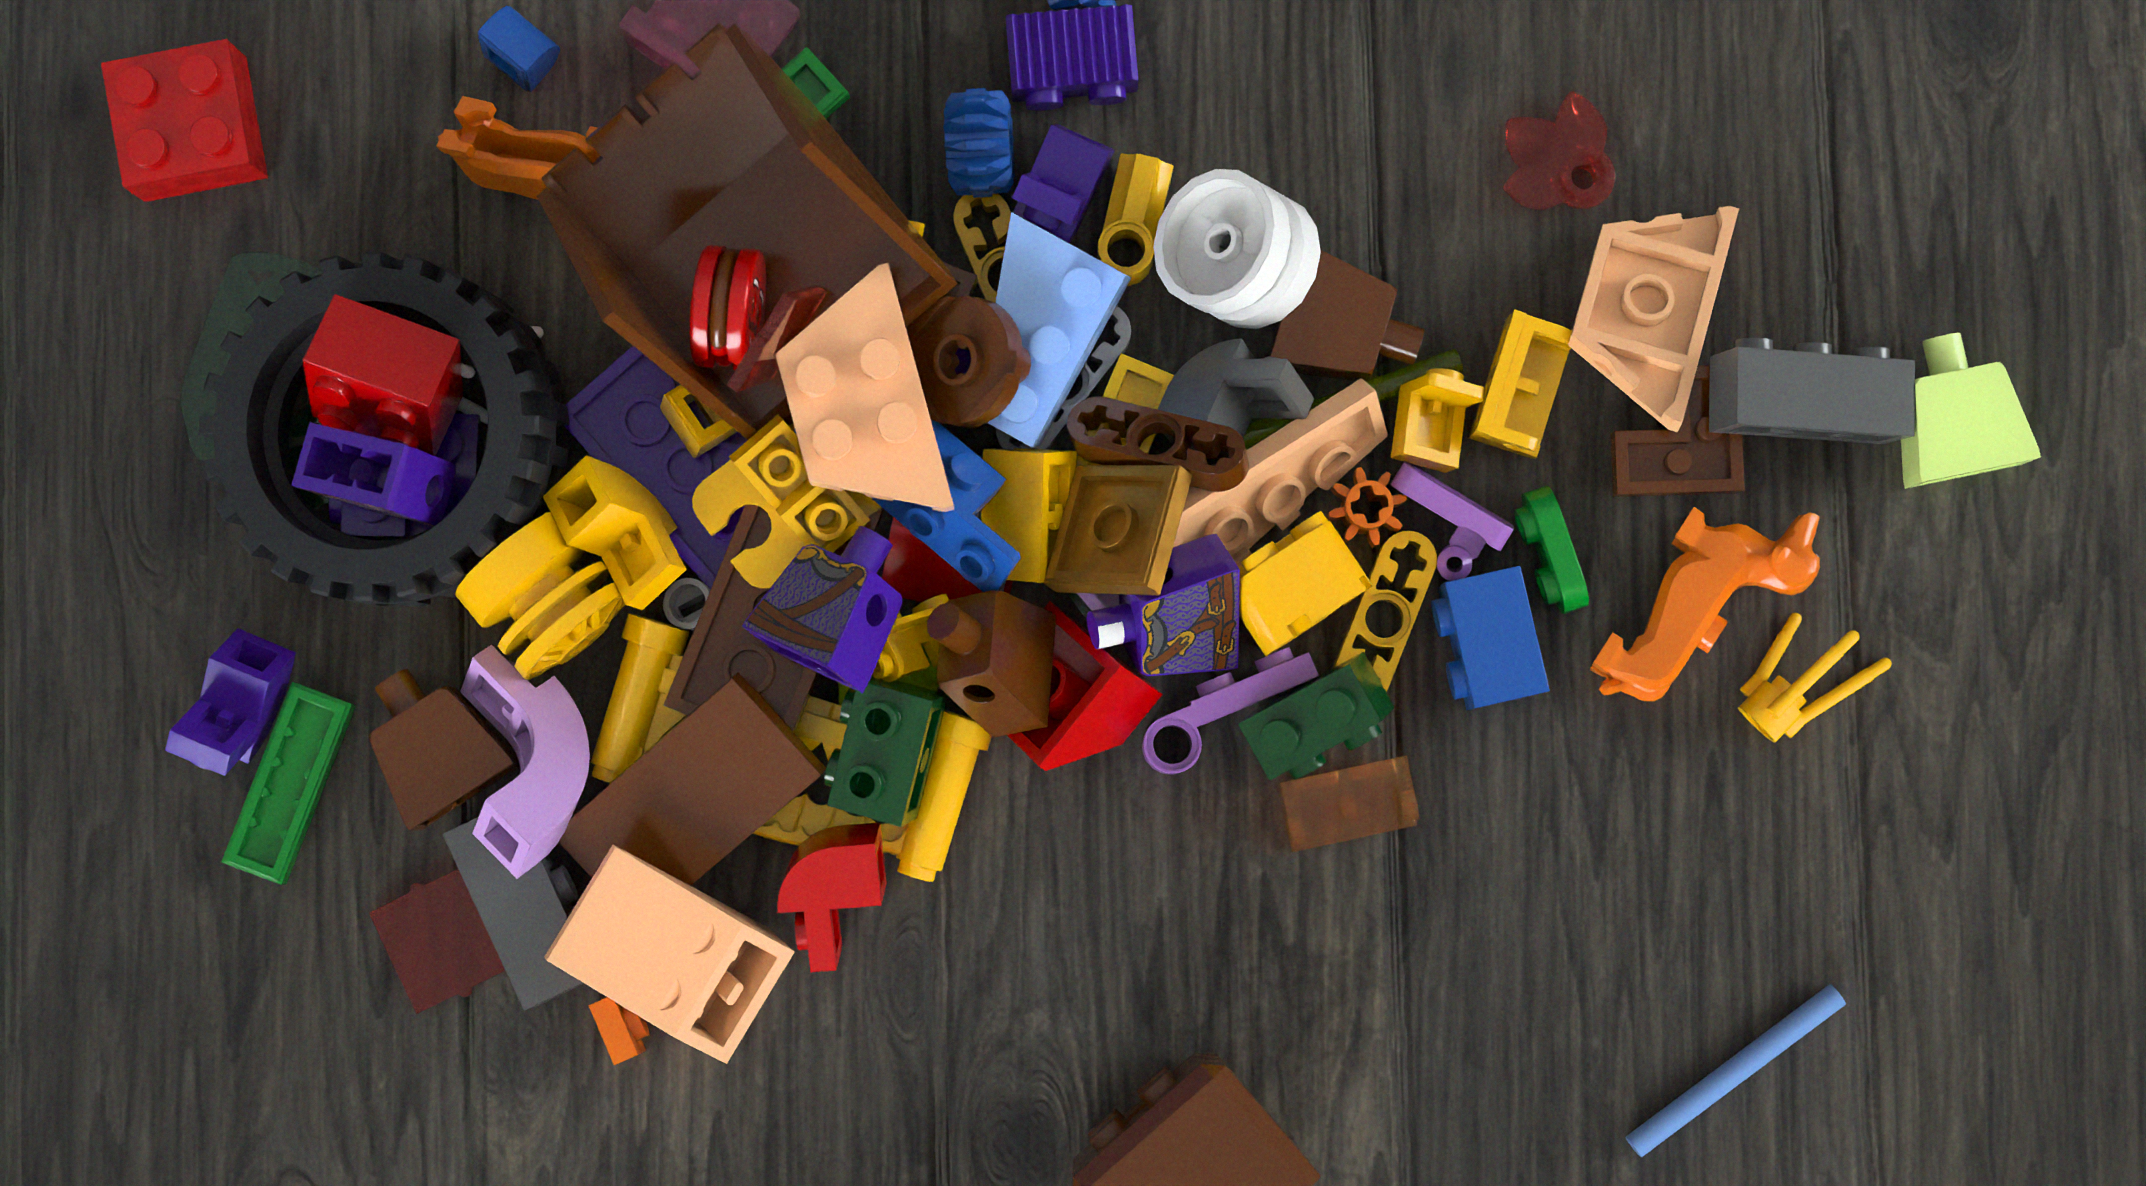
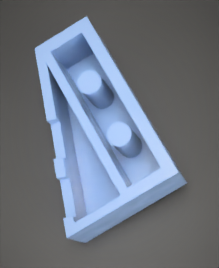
M1012 212L995 303L1005 309L1016 323L1022 338V346L1029 352L1031 368L1027 378L1019 383L1018 390L1010 404L1002 413L987 423L1030 447H1037L1044 440L1132 277Z

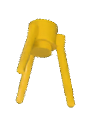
M1795 612L1789 616L1782 630L1779 631L1755 674L1740 688V691L1748 698L1738 709L1770 741L1775 743L1783 734L1791 739L1807 722L1888 670L1892 665L1891 660L1885 657L1799 710L1807 702L1802 695L1844 656L1859 640L1860 636L1855 630L1849 631L1792 685L1780 675L1770 683L1767 680L1801 623L1802 616Z

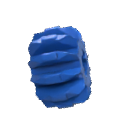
M986 88L966 89V92L951 93L945 103L943 125L948 182L957 195H973V198L993 197V194L1008 193L1015 177L1013 119L1011 118L1009 99L1002 90L986 91Z

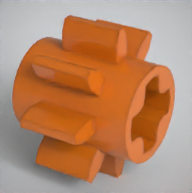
M1359 467L1354 471L1353 480L1355 485L1351 489L1335 483L1331 488L1332 493L1342 499L1340 508L1333 509L1326 517L1327 520L1332 521L1342 519L1347 527L1343 535L1345 543L1349 542L1358 533L1366 534L1369 545L1372 548L1377 547L1380 541L1378 529L1382 525L1395 532H1398L1403 526L1391 514L1393 508L1403 504L1407 497L1402 494L1391 495L1386 487L1390 481L1391 474L1389 472L1381 475L1377 481L1366 480L1362 467ZM1360 492H1366V496L1371 502L1380 501L1382 509L1373 516V523H1367L1364 514H1353L1351 506L1360 499Z

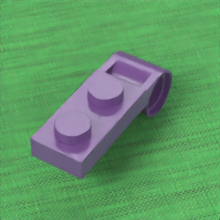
M1290 647L1255 661L1259 672L1256 675L1235 683L1232 673L1228 672L1195 686L1200 698L1187 704L1188 707L1159 718L1146 730L1142 740V752L1147 763L1154 770L1163 774H1178L1188 770L1196 763L1202 749V740L1198 727L1318 677V672L1309 652L1294 658ZM1165 727H1176L1187 735L1190 749L1183 761L1169 764L1157 757L1154 752L1153 741L1159 730Z

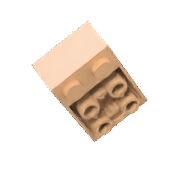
M612 845L544 958L674 1038L727 1064L795 951L768 927L621 848Z

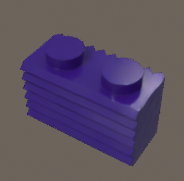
M1112 5L1109 7H1087L1084 9H1062L1044 13L1034 12L1031 14L1006 15L1013 102L1025 101L1026 109L1045 111L1062 107L1064 105L1063 98L1088 96L1089 104L1104 106L1122 103L1126 101V93L1137 92L1138 68L1132 5Z

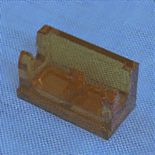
M1407 756L1276 784L1291 852L1416 826V819H1419V813Z

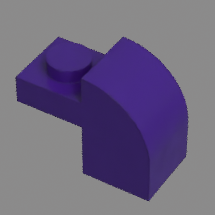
M1051 125L1031 172L1022 174L1012 197V199L1018 201L1013 213L1070 243L1088 212L1115 150L1062 125Z
M237 628L209 657L200 698L170 729L165 751L184 758L197 767L209 769L224 776L239 760L249 764L266 739L284 699L296 652Z

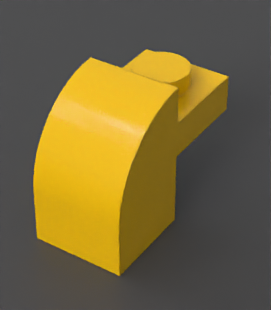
M586 455L543 496L566 544L602 557L626 605L643 610L687 570L669 537L678 528L674 520L646 487L620 468Z

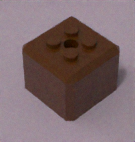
M1194 1052L1173 1072L1165 1065L1149 1077L1136 1090L1140 1101L1124 1115L1116 1108L1087 1133L1090 1137L1088 1139L1090 1145L1073 1159L1072 1186H1313L1321 1175L1218 1054Z

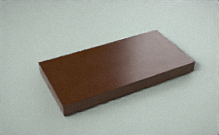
M737 672L574 813L559 843L591 878L596 873L611 846L615 845L691 886L818 779L826 767L744 677Z

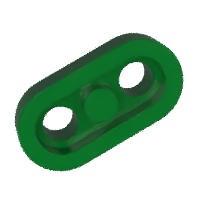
M1546 485L1522 493V507L1514 509V518L1524 544L1527 546L1534 543L1542 567L1535 569L1534 574L1538 590L1545 605L1556 604L1562 614L1588 606L1589 596L1585 579L1553 491Z

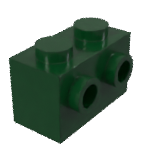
M1362 652L1254 710L1238 725L1269 781L1287 771L1291 778L1296 780L1327 762L1322 754L1324 751L1341 742L1345 744L1348 751H1351L1379 736L1382 731L1377 723L1381 722L1395 707L1365 653Z
M871 676L863 693L849 687L840 711V723L847 725L841 749L835 748L825 771L824 783L826 786L831 787L827 806L898 827H902L917 819L948 695L899 680L886 682Z

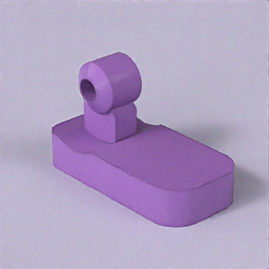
M1404 461L1391 482V486L1457 526L1449 539L1450 545L1442 548L1437 557L1438 571L1447 580L1454 581L1467 577L1472 568V559L1478 557L1484 545L1487 543L1489 546L1501 551L1514 530L1513 525L1411 463ZM1454 556L1462 560V564L1458 568H1451L1447 564L1448 559Z

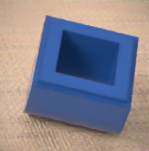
M505 6L498 10L478 30V38L483 56L525 91L529 90L532 92L551 70L560 53V47L511 6Z

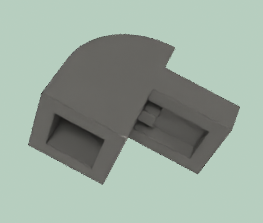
M1232 339L1214 344L1188 360L1170 381L1157 410L1228 426L1235 429L1244 438L1252 418L1306 419L1314 397L1288 359L1277 357L1255 359L1242 339ZM1163 433L1173 446L1175 439L1172 436ZM1190 442L1188 448L1195 450L1193 442ZM1220 451L1216 459L1229 458L1228 452Z

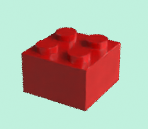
M228 39L101 63L122 186L142 201L148 202L268 178L247 57Z
M334 294L302 360L312 416L317 417L322 425L350 432L355 431L363 435L405 444L436 456L463 397L460 339Z

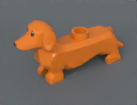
M462 96L453 112L462 125V129H444L443 133L438 136V143L436 145L439 151L449 154L465 175L477 185L488 189L516 193L538 200L537 195L545 188L549 189L544 184L542 176L574 148H579L592 162L601 156L586 142V138L597 127L590 126L585 134L586 136L565 130H518L494 118L497 109L492 102Z
M1693 507L1671 545L1684 552V554L1672 562L1664 575L1644 634L1636 637L1632 647L1626 651L1623 649V638L1612 632L1590 668L1597 675L1607 678L1600 684L1599 690L1605 696L1622 691L1642 701H1656L1662 698L1696 647L1706 653L1710 651L1728 623V620L1718 615V613L1737 589L1744 586H1759L1787 595H1795L1805 591L1816 578L1820 568V558L1812 548L1820 516L1816 513L1797 516L1781 538L1777 541H1771L1747 525L1739 523L1715 528L1706 526L1704 513Z

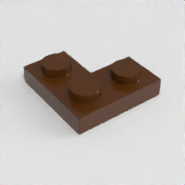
M1710 365L1697 366L1684 419L1678 432L1668 429L1614 431L1610 434L1613 497L1738 494L1745 491L1742 434L1709 432Z

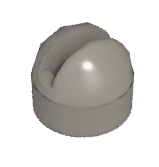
M683 578L674 582L667 589L663 599V610L667 619L676 627L694 631L703 608L684 618L680 610L697 604L704 599L707 600L710 592L709 587L704 582L693 578Z

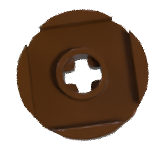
M967 295L940 298L912 322L907 332L930 419L940 423L976 428L993 420L1010 404L1018 390L1019 383L1024 381L1030 372L1031 358L1027 349L1022 346V338L1016 323L1005 309L997 303ZM958 348L970 350L971 363L968 371L956 375L954 370L960 362L956 355Z

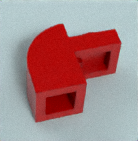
M880 823L840 825L818 831L807 838L796 849L789 861L778 895L777 911L778 913L796 912V945L798 950H808L810 972L837 970L842 951L838 909L882 905L887 881Z

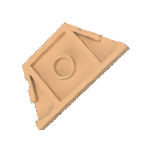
M1719 207L1715 215L1682 219L1681 213L1657 216L1652 221L1646 223L1629 220L1603 224L1597 239L1568 346L1668 430L1678 432L1684 419L1739 208Z
M880 264L775 354L810 485L838 491L850 490L864 493L867 497L892 502L894 499L932 507V510L951 511L954 510V504L889 264Z

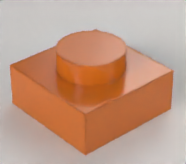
M608 997L589 1005L613 1065L646 1051L642 1038L649 1036V1029L645 1019Z

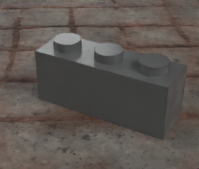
M1741 338L1734 340V348L1710 356L1709 432L1871 444H1887L1914 436L1915 360L1890 358V349L1860 347L1851 349V355L1832 354V345L1828 343H1798L1793 345V351L1773 349V340Z
M477 817L442 835L525 1011L584 984L544 958L574 909L572 903L579 900V894L566 867L561 865L555 868L549 854L516 879L472 834L478 820Z

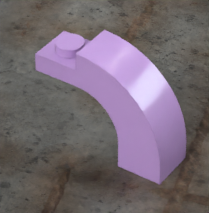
M490 645L472 657L460 692L509 741L517 754L521 774L485 800L472 834L518 879L545 858L564 834L586 783L590 761L589 740L581 713L570 694L555 676L535 688L529 680L524 679L514 667V662L508 661L494 646Z

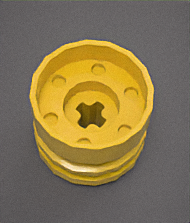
M551 512L545 513L531 521L492 550L466 575L455 592V596L481 627L488 628L510 617L513 618L515 622L501 638L498 648L503 654L511 655L527 647L514 665L522 677L527 680L543 674L556 665L568 662L585 650L605 632L611 620L626 605L614 582L596 591L609 575L604 562L600 561L577 572L573 571L572 567L585 551L566 544Z

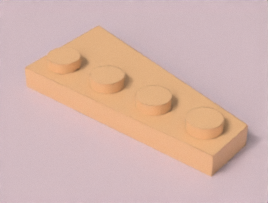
M1361 378L1311 409L1306 419H1295L1246 450L1249 461L1248 473L1245 479L1235 488L1223 492H1212L1190 486L1173 548L1207 535L1217 534L1237 566H1240L1241 562L1252 554L1249 549L1276 525L1283 531L1301 515L1299 510L1303 506L1305 498L1317 487L1328 491L1388 436L1376 390Z

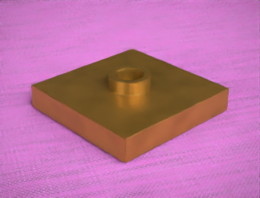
M1077 465L1044 584L1055 592L1160 595L1192 474L1181 465Z

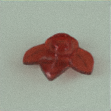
M1571 91L1563 100L1554 122L1533 117H1516L1507 120L1505 124L1506 147L1512 160L1520 168L1508 178L1503 186V190L1515 202L1533 210H1546L1561 203L1577 209H1589L1598 206L1606 200L1615 184V169L1610 158L1603 152L1608 130L1602 115L1595 106L1584 96ZM1576 169L1587 170L1592 175L1593 185L1586 189L1577 187L1571 178L1572 171Z

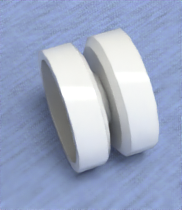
M1214 169L1194 177L1172 196L1158 221L1153 246L1157 273L1169 293L1234 327L1259 329L1281 321L1302 303L1316 278L1321 253L1317 226L1303 206L1240 170Z

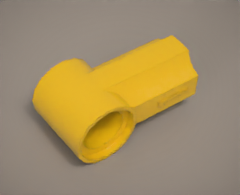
M1121 153L1119 156L1104 226L1098 240L1097 259L1132 277L1127 286L1141 282L1149 274L1153 265V246L1158 221L1164 212L1174 168L1173 165L1165 163L1159 158L1138 153ZM1130 239L1142 248L1144 255L1136 265L1122 267L1110 259L1108 254L1109 247L1115 241Z

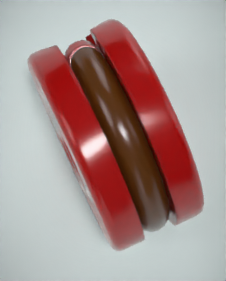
M710 244L702 250L695 272L690 308V349L692 359L697 366L714 368L717 364L722 367H728L733 364V370L749 371L754 366L760 348L766 306V264L764 255L759 249L742 248L739 251L732 248L727 250L726 246Z

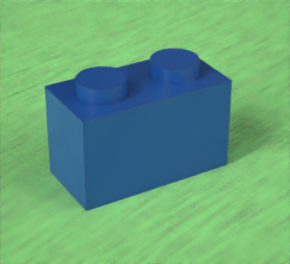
M1520 566L1445 582L1437 587L1440 598L1431 600L1432 614L1439 637L1449 636L1454 661L1446 662V673L1454 700L1464 698L1467 711L1550 691Z

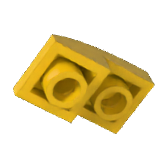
M779 414L729 456L737 468L805 545L814 544L833 553L855 534L859 526H864L870 521L869 517L845 490L838 491L810 485L797 435Z

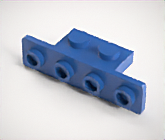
M931 420L954 510L942 512L932 510V507L894 499L892 502L870 498L982 592L999 590L1021 559V555L975 515L998 493L1007 479L939 422Z

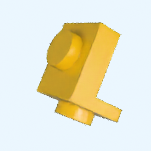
M1444 368L1429 369L1426 371V375L1400 385L1391 458L1443 473L1458 469L1465 411L1467 407L1483 401L1485 388L1463 381L1464 375L1458 371Z

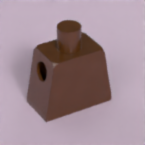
M1321 250L1316 278L1302 303L1280 321L1269 357L1288 359L1297 374L1357 381L1362 378L1367 382L1373 373L1378 355L1414 365L1425 329L1390 318L1398 289Z
M989 590L948 600L947 603L939 605L930 614L927 622L928 634L939 642L936 674L939 688L994 738L1048 727L1056 615L1051 611L1000 590Z
M408 668L391 675L375 687L377 694L393 718L373 730L368 735L369 741L403 823L409 831H422L520 767L517 754L456 688L443 686L425 696Z

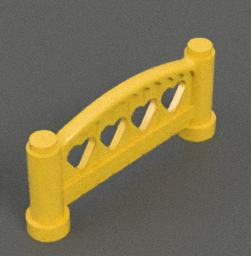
M628 613L621 638L628 640L591 759V763L595 764L592 777L610 783L687 716L663 705L682 661L690 631L655 619ZM810 696L795 734L811 751L823 743L827 761H829L835 748L841 749L847 727L846 724L840 723L842 705ZM944 710L917 819L902 827L880 823L883 853L896 855V858L900 859L897 871L902 874L934 882L936 872L943 869L979 750L988 751L992 738L990 734L970 717ZM806 793L791 800L752 834L800 846L811 835L826 828L878 822L871 818L853 815L847 811L827 806V804H817Z

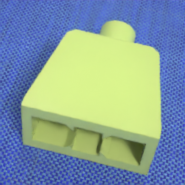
M1961 333L1942 335L1922 341L1930 376L1915 379L1914 436L1901 440L1902 471L1905 489L2018 466L2041 458L2039 447L2008 373L2001 362L1968 368Z

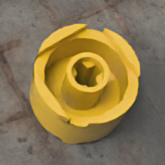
M1319 511L1293 528L1289 535L1277 543L1273 541L1268 543L1241 562V565L1238 566L1240 569L1239 617L1264 655L1268 656L1327 618V616L1342 605L1345 606L1373 585L1331 521H1328L1322 511Z

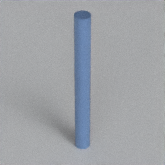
M1831 984L1827 985L1625 1137L1628 1143L1642 1158L1845 1006L1846 1002Z

